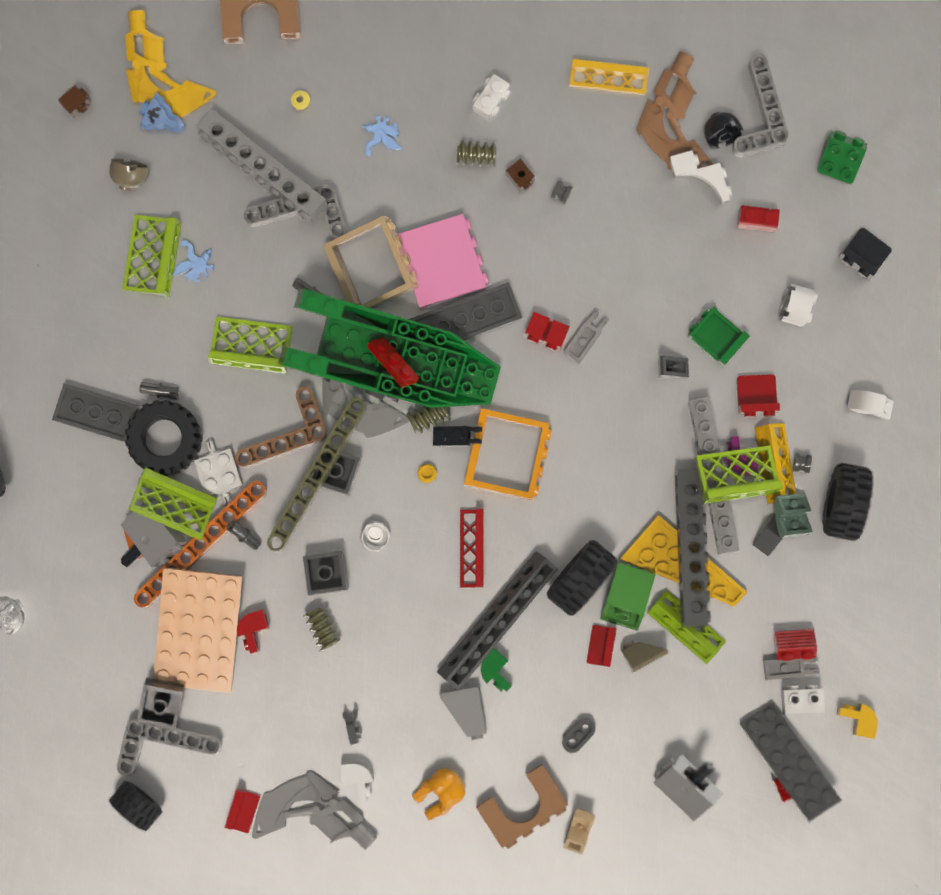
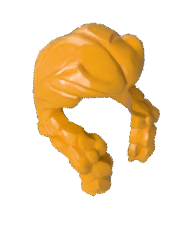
M448 768L438 769L431 778L422 782L412 798L419 803L431 791L438 795L440 802L424 811L428 820H432L440 815H445L455 804L463 800L465 796L464 783L454 771Z

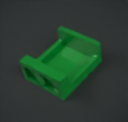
M714 306L712 309L708 307L701 315L703 320L699 324L695 322L688 330L690 332L688 338L719 365L724 367L750 335L738 329L717 311V307Z

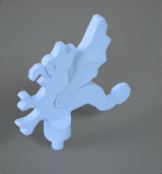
M379 115V117L375 116V119L378 121L377 124L368 123V125H362V129H367V132L374 133V139L366 144L365 155H371L372 152L369 148L379 144L381 136L382 143L386 148L392 150L402 149L392 137L386 135L389 134L397 139L396 135H400L395 122H393L394 126H391V124L389 126L386 125L390 118L385 117V120L381 122V115Z
M183 240L181 245L183 247L188 246V258L190 261L180 262L175 267L176 270L173 276L188 272L190 268H193L191 272L185 274L188 277L187 281L196 280V282H199L201 279L197 277L200 276L201 272L207 278L209 274L206 272V269L209 268L214 271L212 269L214 265H207V261L211 257L209 254L212 250L208 249L207 252H203L199 258L194 254L193 245Z

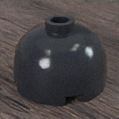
M716 112L710 116L704 125V137L710 148L718 149L720 144L726 142V146H729L738 137L742 136L741 130H743V127L738 118L733 114Z

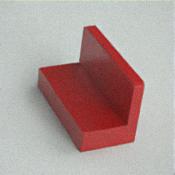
M592 626L586 661L588 664L605 667L611 666L617 628Z
M237 789L224 828L249 833L260 795Z

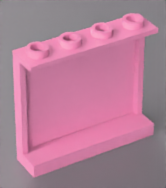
M463 214L397 234L403 241L404 246L402 248L404 253L410 258L411 270L417 275L416 279L419 288L415 289L414 293L420 310L426 309L429 305L483 289L484 291L486 290L485 284H489L486 273H482L480 266L483 265L480 254L476 255L474 250L477 247L474 236L470 237L468 232L471 229L468 218L464 219Z

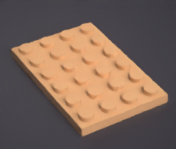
M175 568L163 569L153 679L185 685V688L231 693L243 576Z

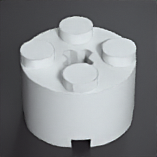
M790 283L787 286L790 289L788 294L784 293L781 300L779 314L782 317L779 318V321L803 327L812 320L813 312H811L812 305L817 301L818 294L814 293L813 289Z

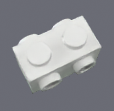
M495 74L492 78L488 77L483 84L484 90L481 94L477 93L472 101L473 111L490 121L492 116L495 117L501 108L499 107L502 101H506L511 94L510 84Z
M806 685V689H799L798 686H787V690H782L783 714L825 713L824 689H818V685ZM793 696L795 697L794 703L791 702ZM812 696L815 697L814 702L811 701Z

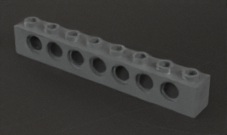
M678 469L675 472L681 628H702L708 626V622L711 621V613L707 611V603L710 602V592L706 591V583H709V572L705 569V564L708 563V552H705L704 544H707V533L704 532L706 513H703V506L705 504L702 501L703 494L698 469ZM686 486H692L695 489V494H688ZM688 505L695 507V514H690L687 511ZM689 524H692L697 528L696 533L689 532ZM689 544L697 546V553H692L689 550ZM690 563H695L698 566V572L690 570ZM692 582L699 585L698 592L691 590L690 584ZM692 602H697L700 605L699 612L692 610Z
M535 551L438 669L437 673L459 691L557 572L558 568L546 557Z

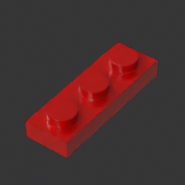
M384 337L369 342L367 348L402 388L417 382L419 378L417 374Z

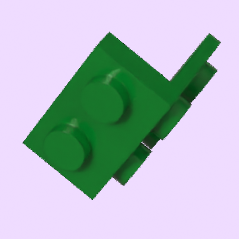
M831 131L817 171L820 174L852 184L866 153L867 143L858 137H854V139L848 137L842 131Z

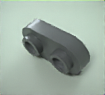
M581 719L565 735L562 745L567 752H578L594 735L596 728L593 721ZM583 725L589 726L588 732L582 731ZM570 739L576 741L575 746H569L568 742Z

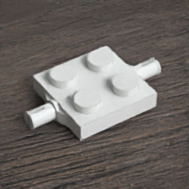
M212 440L206 442L209 454L194 460L203 492L210 496L221 495L224 506L231 502L229 492L243 486L233 450L230 448L224 451H216L214 441Z

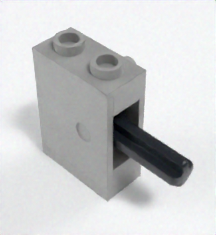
M156 499L149 500L151 505L158 504ZM143 502L139 507L144 508L146 505ZM161 508L154 509L156 514L160 516L165 515ZM133 512L120 524L135 544L121 558V564L125 567H130L143 555L151 567H163L166 563L170 562L169 558L172 555L182 551V546L187 540L180 531Z
M681 755L677 759L672 758L666 764V767L663 766L656 773L658 778L654 781V784L693 821L711 808L723 794L706 778L714 772L713 763L705 762L697 769Z

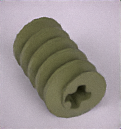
M462 140L457 149V165L462 159L464 165L470 160L471 166H474L477 160L479 166H482L485 161L487 167L490 166L491 162H493L495 167V143H492L491 147L488 148L487 142L481 147L479 141H477L475 147H473L472 141H469L468 145L465 146L464 140Z
M421 406V413L415 409L414 416L408 412L407 416L414 432L418 430L420 433H423V426L430 430V423L437 427V420L443 424L444 417L450 421L451 416L447 407H428L429 409L427 410L424 406Z
M321 608L303 615L304 618L310 617L306 622L307 625L313 624L309 629L310 632H317L313 639H320L316 643V646H323L319 652L337 644L341 640L340 637H333L337 630H330L334 623H327L331 617L324 616L328 610Z

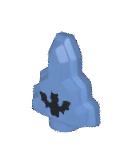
M155 93L150 102L145 100L139 111V114L143 116L140 128L145 130L155 129L160 131L165 128L171 132H182L185 127L180 117L172 113L171 106L165 103V98L158 93Z

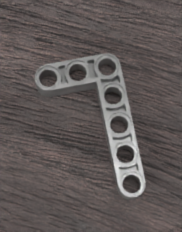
M760 53L752 56L748 68L766 130L738 137L732 147V151L737 157H745L779 148L786 143L789 136L766 56ZM760 61L763 67L757 68L753 62ZM765 79L768 85L762 86L758 80ZM770 97L773 103L766 104L764 98ZM775 115L778 118V122H771L769 116ZM780 133L783 136V140H776L774 134ZM762 138L765 141V145H758L755 139ZM744 143L747 149L739 150L737 144Z
M330 185L312 188L321 196L326 191L332 193L331 198L326 199L328 207L323 211L331 238L334 240L346 234L347 230L334 188ZM278 198L248 207L244 211V218L249 226L258 227L298 215V211L294 208L287 210L285 208L286 205L283 203L284 200ZM304 199L300 200L299 203L304 204ZM271 207L277 209L274 215H268L267 210ZM335 209L338 213L335 217H329L327 215L328 211ZM251 213L258 214L256 220L250 221L248 219ZM340 227L343 229L342 234L334 235L333 230Z
M133 719L127 723L117 762V771L123 776H129L136 772L144 740L206 754L218 753L222 749V741L220 738L181 728L160 727L137 722V719ZM135 722L141 727L140 732L137 734L131 729ZM153 727H157L160 730L157 738L151 736V729ZM172 731H176L179 734L177 742L170 740V733ZM192 735L198 738V744L195 747L189 744V738ZM210 740L217 742V749L215 751H211L208 748ZM129 742H133L136 745L134 753H130L127 750ZM125 761L130 762L132 766L129 772H125L122 768Z

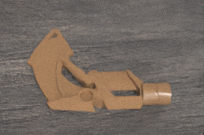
M684 52L678 53L670 70H664L654 90L657 97L656 101L652 104L649 99L647 100L636 129L639 135L642 134L650 148L667 163L669 170H672L669 161L670 156L692 150L694 155L697 154L700 165L705 161L708 164L707 166L713 165L694 140L686 141L678 120L685 118L686 115L684 113L694 94H697L686 77L695 59ZM672 75L680 80L669 99L665 89ZM664 108L669 110L666 118L675 132L678 141L670 139L665 131L663 123ZM698 165V166H697V169L703 168V167H706V166H699V165Z

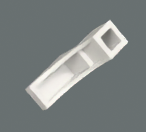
M693 150L669 157L674 177L692 176L699 178L715 190L721 204L730 201L729 197L732 196L731 188L729 185L726 186L724 179L727 178L724 166L721 167L720 163L697 169V166L700 165L697 154H693Z

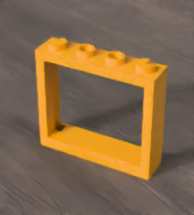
M481 408L477 427L483 428L482 432L475 433L474 438L483 439L487 417L541 428V437L528 492L474 480L481 444L472 446L464 486L532 501L533 496H538L540 487L536 485L537 478H542L544 467L540 466L541 459H546L548 448L544 447L545 441L550 440L552 429L549 428V423Z

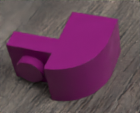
M739 436L729 438V442H726L727 451L740 450ZM740 455L737 460L747 466L751 459L746 455ZM725 457L723 458L726 468H729L732 461ZM752 461L748 468L758 474V465ZM735 463L730 471L738 476L744 470ZM746 471L743 476H752V475L749 474V473Z

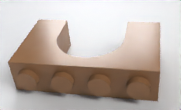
M220 0L222 36L225 44L244 42L243 16L250 7L257 4H267L278 12L281 39L301 38L298 0Z
M543 764L526 774L538 793L540 801L539 809L531 819L524 822H516L509 819L493 796L476 807L501 848L505 846L507 849L517 843L516 839L520 836L525 838L534 832L532 828L537 825L542 827L550 822L549 817L556 814L559 816L567 811L565 807L568 806V803Z

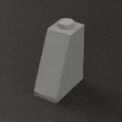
M478 687L440 693L441 700L467 737L476 740L483 738V734H487Z

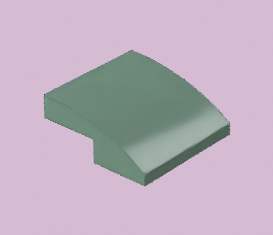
M805 493L775 497V518L780 538L804 536L813 532L807 514L811 512V508Z

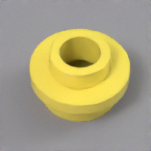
M296 91L291 97V104L297 110H304L310 104V97L304 91ZM303 97L304 101L299 103L297 98Z

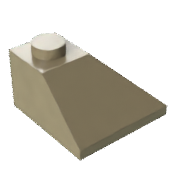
M634 641L623 646L624 650L621 651L632 672L669 653L667 649L641 642L634 643Z

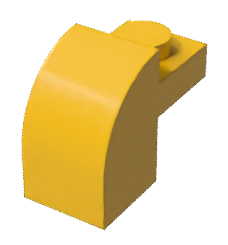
M844 704L843 708L838 707L836 715L856 719L853 735L875 739L878 720L870 707L859 704L857 711H855V706Z

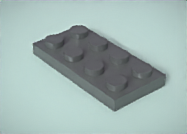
M63 383L52 420L125 442L127 440L125 430L129 427L127 423L130 418L132 419L135 416L133 413L138 409V405Z

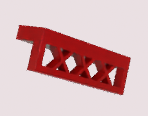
M483 509L460 510V588H483ZM464 514H476V522L471 527L464 522ZM475 525H476V533L472 530V528H473ZM469 531L476 537V541L470 547L464 542V536ZM475 545H476V553L472 550V548H473ZM469 551L476 556V561L471 566L464 561V556ZM475 564H476V572L472 569V567H473ZM469 570L476 576V584H464V575Z

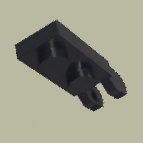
M433 427V446L446 447L482 444V440L479 438L471 439V432L480 433L483 427Z

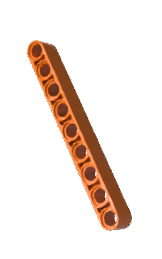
M259 481L250 483L207 524L202 538L205 541L204 549L198 550L196 548V543L199 539L193 538L183 547L182 551L176 554L170 562L166 563L135 593V604L142 608H148L161 597V590L156 591L153 585L157 580L162 581L163 569L174 566L176 569L189 570L229 532L227 531L229 523H226L224 520L225 514L233 513V520L238 523L266 496L267 489L265 485ZM259 485L262 487V493L255 496L252 490L255 486ZM241 499H247L248 506L245 509L238 507ZM213 526H218L220 529L217 536H211L210 529ZM185 553H189L191 561L185 564L182 561V556ZM142 594L148 595L149 599L146 604H141L139 601Z

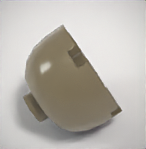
M112 158L109 174L113 182L120 185L119 189L131 191V188H137L145 182L149 167L133 160L128 162L121 158Z

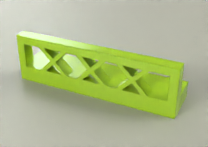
M666 590L647 613L707 664L718 653L726 640L709 626L702 627V632H698L695 628H681L680 601ZM666 598L668 601H670L672 603V607L668 606L665 602H663V600ZM709 638H713L718 643L717 647L710 642Z

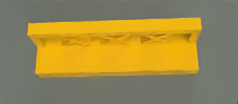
M572 59L569 86L645 95L649 68ZM575 72L584 73L587 79L583 82H575ZM599 74L606 81L602 84H596L592 78ZM615 77H621L625 83L618 87L614 86L611 80ZM634 79H642V89L633 88L630 82Z
M785 423L755 427L758 447L770 445L778 480H781L783 486L777 494L766 495L767 504L775 503V497L786 495V486L789 489L790 495L796 494ZM775 428L779 430V438L776 436ZM779 448L782 450V457L779 455ZM766 451L759 452L760 460L765 463L767 461ZM782 468L785 469L786 476L783 475ZM764 469L762 471L763 478L772 480L771 473Z

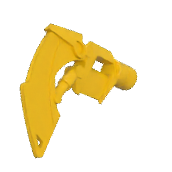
M144 10L128 12L129 33L125 35L127 60L132 62L133 70L126 69L133 102L136 104L138 102L143 104L145 100L150 102L155 93H158L165 98V103L171 106L172 113L181 118L202 107L217 95L215 90L188 80L179 85L162 71L167 67V64L164 63V38L158 37L146 30ZM135 35L143 36L144 58L136 54ZM145 68H149V73L173 89L168 91L159 89L151 82ZM207 92H208V93H211L210 96H208L207 98H205V95H206Z

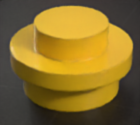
M423 464L419 467L417 475L420 481L431 483L435 480L437 471L433 465Z

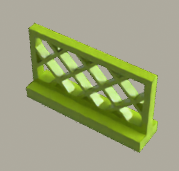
M134 215L122 290L170 297L181 221L171 217L160 218ZM139 220L147 221L149 227L142 232L138 229ZM160 222L166 223L165 231L159 234L154 227ZM153 230L157 237L148 242L144 235ZM142 238L146 245L138 251L135 243ZM160 240L163 246L156 253L151 246ZM149 248L154 255L145 261L141 254ZM139 257L143 264L135 270L132 266V261ZM157 258L160 265L153 272L148 264ZM146 267L151 274L142 280L138 272ZM136 275L140 283L135 287H129V279ZM153 277L157 281L155 290L148 289L145 284Z
M216 316L211 349L208 355L209 363L286 374L287 367L278 365L279 358L274 357L271 352L278 347L282 348L285 342V346L290 347L293 327ZM220 322L228 323L231 329L222 334L219 330ZM242 325L248 326L251 330L244 336H241L236 330ZM260 328H266L269 334L260 339L256 331ZM280 330L288 331L287 337L281 342L275 336ZM234 331L239 339L230 344L225 337ZM254 334L258 342L250 347L245 339ZM272 336L278 344L268 349L264 341ZM222 339L228 345L223 351L215 350L216 343ZM240 342H243L248 348L242 353L236 352L233 348ZM262 344L266 352L262 355H256L253 349Z
M770 445L698 455L695 457L703 491V504L777 494L783 488L781 480H778ZM766 451L767 461L765 463L756 458L758 452ZM744 454L751 459L747 466L737 460L740 455ZM722 457H727L732 461L729 468L719 463ZM701 460H709L714 464L710 471L703 467ZM752 461L762 466L758 474L748 468ZM734 463L744 469L740 476L730 471ZM716 466L725 472L721 479L712 474ZM764 469L771 473L772 480H766L760 476ZM746 471L755 477L753 482L748 483L742 479ZM727 474L737 480L734 485L730 486L723 481ZM708 477L718 482L715 488L708 489L706 483Z
M145 467L128 509L202 540L217 498ZM141 487L150 489L151 493L145 494ZM162 494L169 497L170 500L163 502L159 495ZM155 497L158 504L151 505L147 498ZM143 500L146 507L141 508L135 505L136 501ZM178 502L187 505L188 508L181 510ZM173 504L176 512L169 513L166 506ZM161 508L165 515L160 516L156 514L154 509ZM195 510L206 513V516L199 518ZM191 512L194 519L187 521L184 514ZM179 515L183 523L174 522L172 517ZM197 523L200 532L193 530L190 525Z

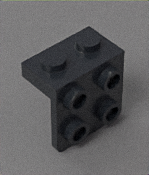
M861 228L839 258L846 266L854 268L861 277L871 280L892 249L868 230Z

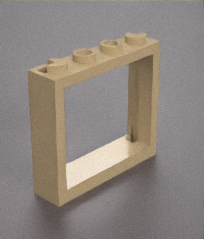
M381 216L323 245L347 302L375 309L419 288L416 279L417 275L414 271L412 272L410 267V258L403 251V241L395 232L396 225L387 216ZM381 225L405 284L361 304L337 246Z

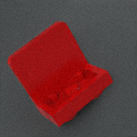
M746 375L737 378L739 415L756 417V414H763L765 417L775 416V413L780 411V403H777L775 375Z

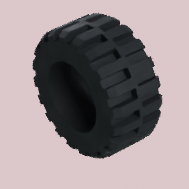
M155 400L151 404L146 403L142 405L143 408L141 410L137 409L133 413L135 416L129 419L127 423L129 427L125 430V435L127 436L125 444L128 447L130 457L141 468L145 469L146 467L164 476L178 474L182 469L186 470L190 467L189 464L196 460V454L201 449V428L194 415L181 404L171 402L170 400ZM160 420L174 422L179 427L182 435L178 449L167 456H159L152 453L146 444V434L149 428Z
M847 463L837 464L834 468L823 511V531L827 536L855 541L862 535L869 515L873 493V473L869 468Z
M589 541L572 558L547 591L548 599L567 615L573 616L588 603L607 580L617 565L616 557L597 541Z

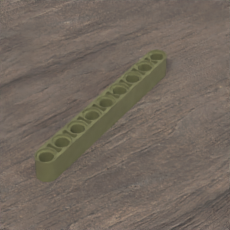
M352 398L346 405L268 537L267 545L270 550L282 552L288 545L366 412V405L362 399ZM354 403L362 404V409L359 412L352 411ZM347 419L351 420L352 426L349 429H343L342 422ZM336 436L342 438V443L339 446L332 445V439ZM326 453L332 455V460L329 463H323L322 456ZM315 470L322 472V477L319 480H313L312 473ZM305 487L312 489V494L309 497H303L302 490ZM295 504H301L302 511L299 514H293L292 507ZM285 521L292 523V528L289 531H283L282 524ZM275 538H280L282 541V545L279 548H273L272 541Z

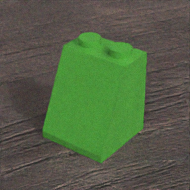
M618 562L600 619L638 631L646 611L656 574L646 569H638L630 564Z

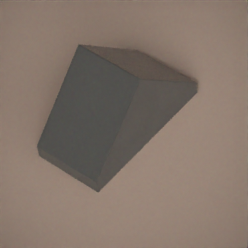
M660 356L658 359L659 379L689 378L688 358Z
M775 514L753 543L755 548L767 556L772 553L783 539L780 538Z

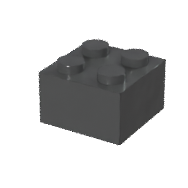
M342 452L321 488L349 497L361 458ZM330 453L322 456L323 463H329L332 460ZM315 470L312 478L313 480H319L322 477V472Z
M342 551L303 556L308 596L348 591Z

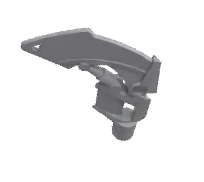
M322 379L323 413L326 416L328 414L338 421L349 401L343 392L341 382L331 379L330 382ZM345 385V388L355 398L362 399L366 405V412L355 430L364 433L367 438L381 435L408 423V417L381 401L373 406L358 389L359 387ZM352 405V411H353V412H359V411L361 410V409L355 408V407ZM399 417L403 419V421L395 424ZM347 419L342 424L350 428L352 421Z
M313 772L306 773V777L292 780L271 793L266 792L263 794L252 832L254 839L286 827L287 818L310 816L309 823L318 827L331 840V843L341 838L351 837L366 850L377 838L362 823L363 817L345 800L338 802L333 797V795L340 792ZM304 800L315 801L326 807L323 810L319 806H312L289 811L294 802ZM343 811L356 826L350 830L333 813ZM258 825L262 831L261 833H257Z

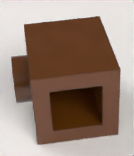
M76 85L58 99L60 104L73 118L79 113L83 114L89 108L88 105L91 104L88 100L89 94L82 87L78 89Z
M519 159L506 169V176L519 192L523 189L526 191L534 185L535 176L522 159Z

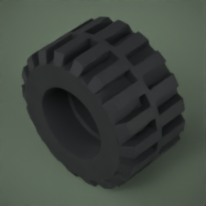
M124 781L109 799L111 806L123 818L143 831H147L162 814L161 807L147 793L128 781Z

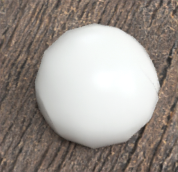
M375 521L366 524L360 535L362 545L372 552H380L381 549L388 545L390 538L388 528L381 522Z

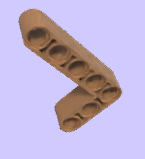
M301 387L296 391V399L306 426L237 451L235 461L240 467L249 468L320 443L326 439L327 430L315 396L310 388ZM309 392L310 398L307 401L300 400L301 393ZM309 410L316 411L317 414L314 419L306 417ZM314 429H323L322 436L318 438L314 437ZM298 434H302L305 437L304 442L301 444H296L294 441ZM279 441L286 442L284 450L279 451L276 449V444ZM262 447L268 449L265 457L258 456V450ZM242 454L249 455V461L245 464L240 463V456Z

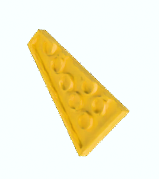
M658 515L620 559L679 584L677 530ZM689 544V550L692 553H697L698 549L693 544ZM708 558V563L705 564V569L709 572V583H706V591L710 592L711 598L735 607L747 591ZM690 563V570L698 572V566L695 563ZM692 582L690 588L698 592L699 585Z

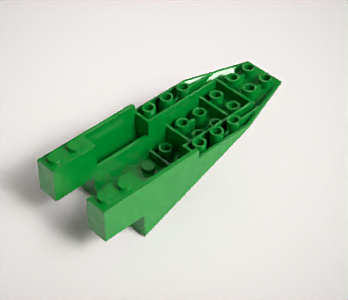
M298 290L294 308L325 316L327 319L316 355L283 346L278 365L430 408L491 404L501 367L454 333L310 290ZM384 337L419 377L417 382L402 388L367 348L369 342Z

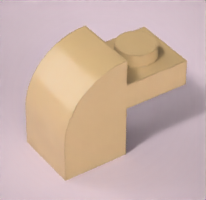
M576 809L566 836L564 849L579 854L583 853L595 815L585 810Z

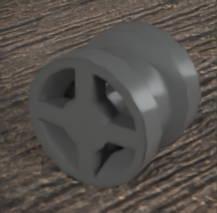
M559 180L551 198L559 199L561 203L565 204L573 187L570 185L566 186Z
M795 453L793 472L803 471L805 474H809L812 455L807 454L803 456L800 453Z

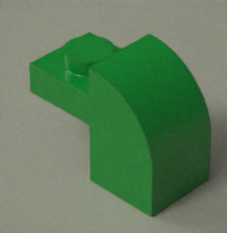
M493 648L481 664V675L486 684L491 679H494L493 685L501 692L503 689L507 692L512 685L498 672L508 660Z

